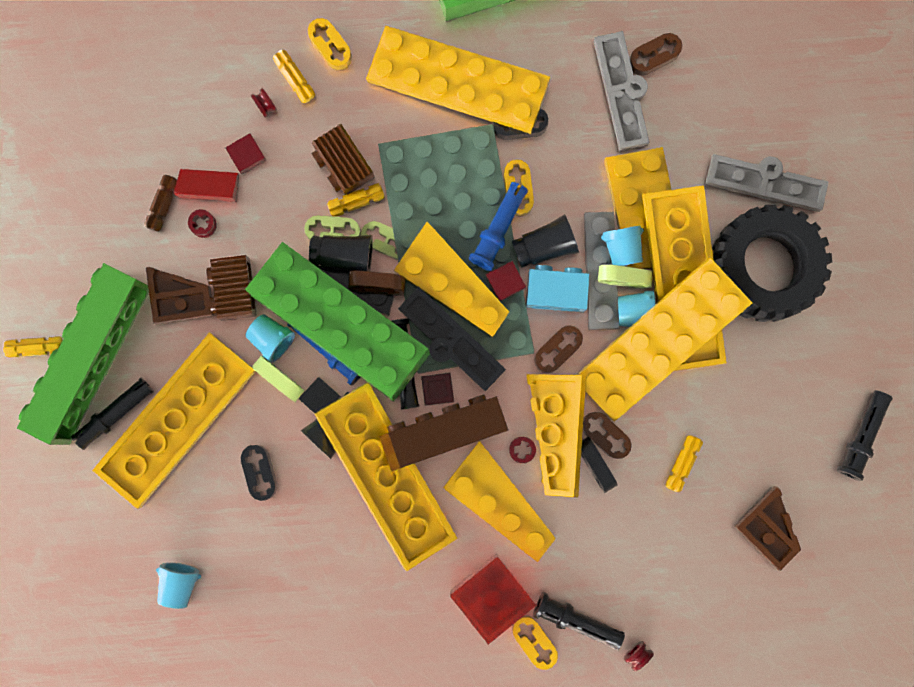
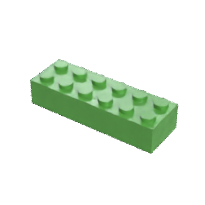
M284 242L278 246L245 289L254 299L393 402L430 355L429 349Z
M105 263L93 273L90 290L87 295L82 296L76 307L78 312L73 322L68 323L63 330V341L60 347L50 355L48 359L49 367L44 377H40L33 388L35 394L30 404H26L19 414L20 423L17 429L49 445L71 444V435L75 434L81 425L149 294L147 284Z

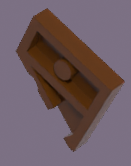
M146 267L153 324L157 325L214 316L210 309V297H212L210 286L152 267Z
M774 486L734 527L778 571H781L801 551L797 536L793 533L790 515L784 507L781 498L782 492L778 487Z

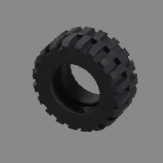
M767 204L762 208L757 206L738 216L720 232V237L715 240L712 247L714 250L713 260L752 301V304L740 313L739 316L746 319L753 317L758 322L783 320L811 307L815 303V298L822 296L826 287L823 284L830 280L832 273L831 270L827 269V265L832 263V253H826L825 247L830 244L827 237L821 238L818 234L821 227L816 222L810 224L806 221L809 216L804 212L800 211L794 214L792 213L793 207L786 205L779 209L775 204ZM761 237L771 238L780 242L789 251L794 264V272L790 284L784 289L769 291L758 286L750 278L745 266V252L752 241Z

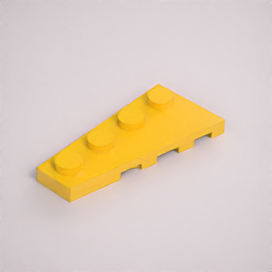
M426 222L395 267L394 272L404 276L411 284L417 288L419 287L426 294L493 338L508 316L509 311L436 230Z
M526 374L532 393V398L530 399L532 411L535 412L537 428H535L536 438L540 443L541 449L540 464L545 495L578 498L586 377L583 375Z
M479 441L443 489L538 562L556 538Z

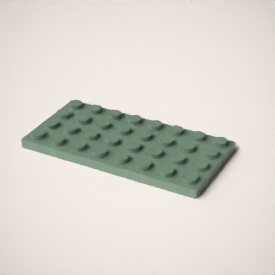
M493 124L378 144L398 262L402 259L425 223L428 222L495 296L496 294L486 277L487 273L513 261L520 274L517 255L512 244L514 237L511 224L503 237L505 239V246L497 252L493 260L494 267L491 271L476 266L468 259L469 255L476 251L481 241V232L485 229L488 230L506 195ZM407 280L405 283V300L417 289L416 286ZM523 290L500 301L507 308L509 314L493 338L429 296L496 360L534 354ZM409 320L411 336L430 349L432 341ZM429 355L417 372L421 374L458 366L451 359L441 363L435 361Z

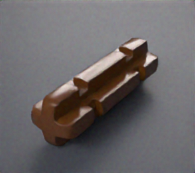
M170 175L162 176L159 184L161 189H157L149 209L151 214L147 215L144 222L146 228L157 232L161 230L164 222L162 217H166L174 197L172 192L175 190L177 182L175 177Z

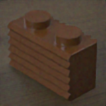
M338 124L337 127L312 141L315 151L311 154L320 168L326 166L331 173L327 179L336 192L342 190L344 195L349 194L375 178L370 166L342 124Z
M247 255L210 259L211 267L206 269L208 284L213 285L214 296L210 297L212 314H216V317L221 321L256 317L255 299L245 290L252 281L250 258Z

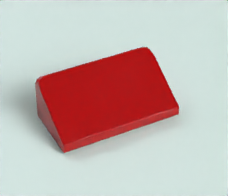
M180 169L174 195L182 199L236 202L239 173Z

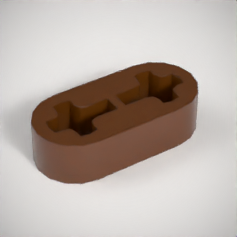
M666 33L637 47L630 56L633 73L641 76L647 75L676 60L682 50L681 39L673 33ZM665 42L668 46L674 45L672 54L668 50L660 54L658 51L663 48ZM639 55H641L642 58H646L652 55V58L648 60L646 67L643 63H636L639 58Z
M352 271L349 273L348 289L360 293L398 296L405 293L406 278L392 273Z
M571 325L561 328L536 353L534 362L537 369L543 373L556 371L582 345L583 336L581 331ZM565 332L569 335L573 332L576 335L574 338L576 345L573 347L571 344H568L562 350L558 346L564 340L562 334ZM555 349L559 353L553 359L555 365L553 367L549 364L545 367L542 366L543 358L541 354L549 355Z
M592 412L583 418L584 434L609 457L621 459L630 453L632 447L631 440L606 415L601 412ZM590 418L593 420L600 418L602 420L600 427L606 431L604 435L597 430L589 431L591 424L588 421ZM609 435L614 440L622 438L624 441L622 443L623 452L615 451L613 453L611 451L613 445L606 438Z

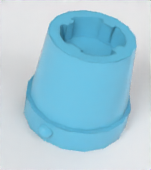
M641 225L603 232L601 239L606 241L613 265L624 266L643 262L641 234L644 229L641 228Z
M654 290L618 297L619 326L631 327L655 305Z
M263 314L252 322L247 329L245 337L263 354L262 356L266 360L273 363L288 350L295 338V333L288 327H283Z
M162 563L156 569L159 576L158 604L168 608H186L195 582L201 578L199 570L193 566L181 563Z

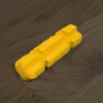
M281 50L273 56L274 62L281 69L282 74L293 90L297 91V96L302 103L312 100L315 97L313 89L307 84V80L296 64L292 62L287 51Z
M375 183L368 186L369 189L367 190L362 188L343 195L341 200L336 198L328 201L327 205L332 217L343 215V211L351 212L370 204L369 201L373 200L375 203L384 199L381 185Z
M60 336L49 337L48 340H46V337L20 339V342H18V339L6 340L3 352H5L6 357H19L20 354L22 356L47 355V352L52 354L54 350L60 347L63 339Z
M692 435L687 436L683 444L685 448L680 451L672 468L673 474L672 476L669 475L665 485L668 489L675 492L682 491L685 484L683 480L688 478L697 458L695 454L700 451L703 445L701 439Z

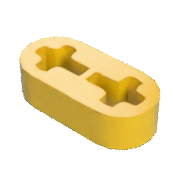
M317 18L309 24L308 35L314 47L332 69H346L352 61L351 50L347 43L327 19ZM318 28L323 31L326 30L329 41L325 42L321 36H317L316 30ZM332 47H335L339 53L345 51L342 61L337 58L332 60L334 58L331 50Z
M515 159L510 161L504 169L505 193H507L511 182H515V177L509 176L513 172L514 167H518L520 172L525 173L521 175L517 191H519L521 185L527 188L528 192L523 200H528L529 203H526L522 210L518 208L515 216L522 217L531 212L534 205V196L529 166L526 162Z
M529 615L518 617L512 625V632L516 641L537 668L542 670L552 668L558 659L555 646L533 617ZM521 623L534 625L531 628V632L535 637L534 640L530 641L525 634L521 636L518 634L521 631L519 626ZM539 643L544 650H552L548 654L550 657L549 661L545 662L544 659L538 661L536 659L539 656L535 648L536 644Z

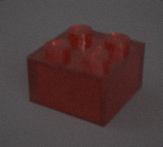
M497 553L450 590V597L488 645L536 606L535 601Z

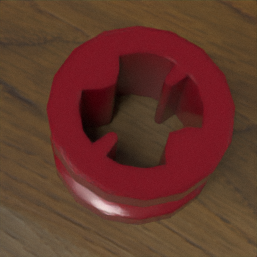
M263 88L260 89L258 95H250L265 118L268 116L269 111H277Z
M195 210L188 218L189 229L199 238H208L216 231V219L207 210ZM199 218L202 220L209 218L206 221L208 224L206 229L202 227L196 229L199 226L196 223Z
M518 437L511 442L509 454L518 463H528L535 457L536 446L530 438ZM521 441L528 443L526 447H531L530 454H525L524 459L517 457L519 453H514L515 446H520Z
M643 641L633 646L624 656L626 663H632L631 668L634 672L644 667L654 655L651 649L646 650V644Z

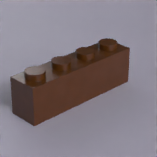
M485 394L468 400L469 406L460 408L459 403L442 408L443 414L433 417L432 412L415 417L416 423L406 426L404 421L388 426V433L379 437L390 470L394 471L508 431L509 429L497 396L486 399Z

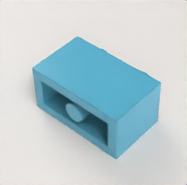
M536 265L535 269H530L528 272L526 308L584 313L587 310L589 274L582 273L581 268L567 267L564 272L553 271L552 266Z

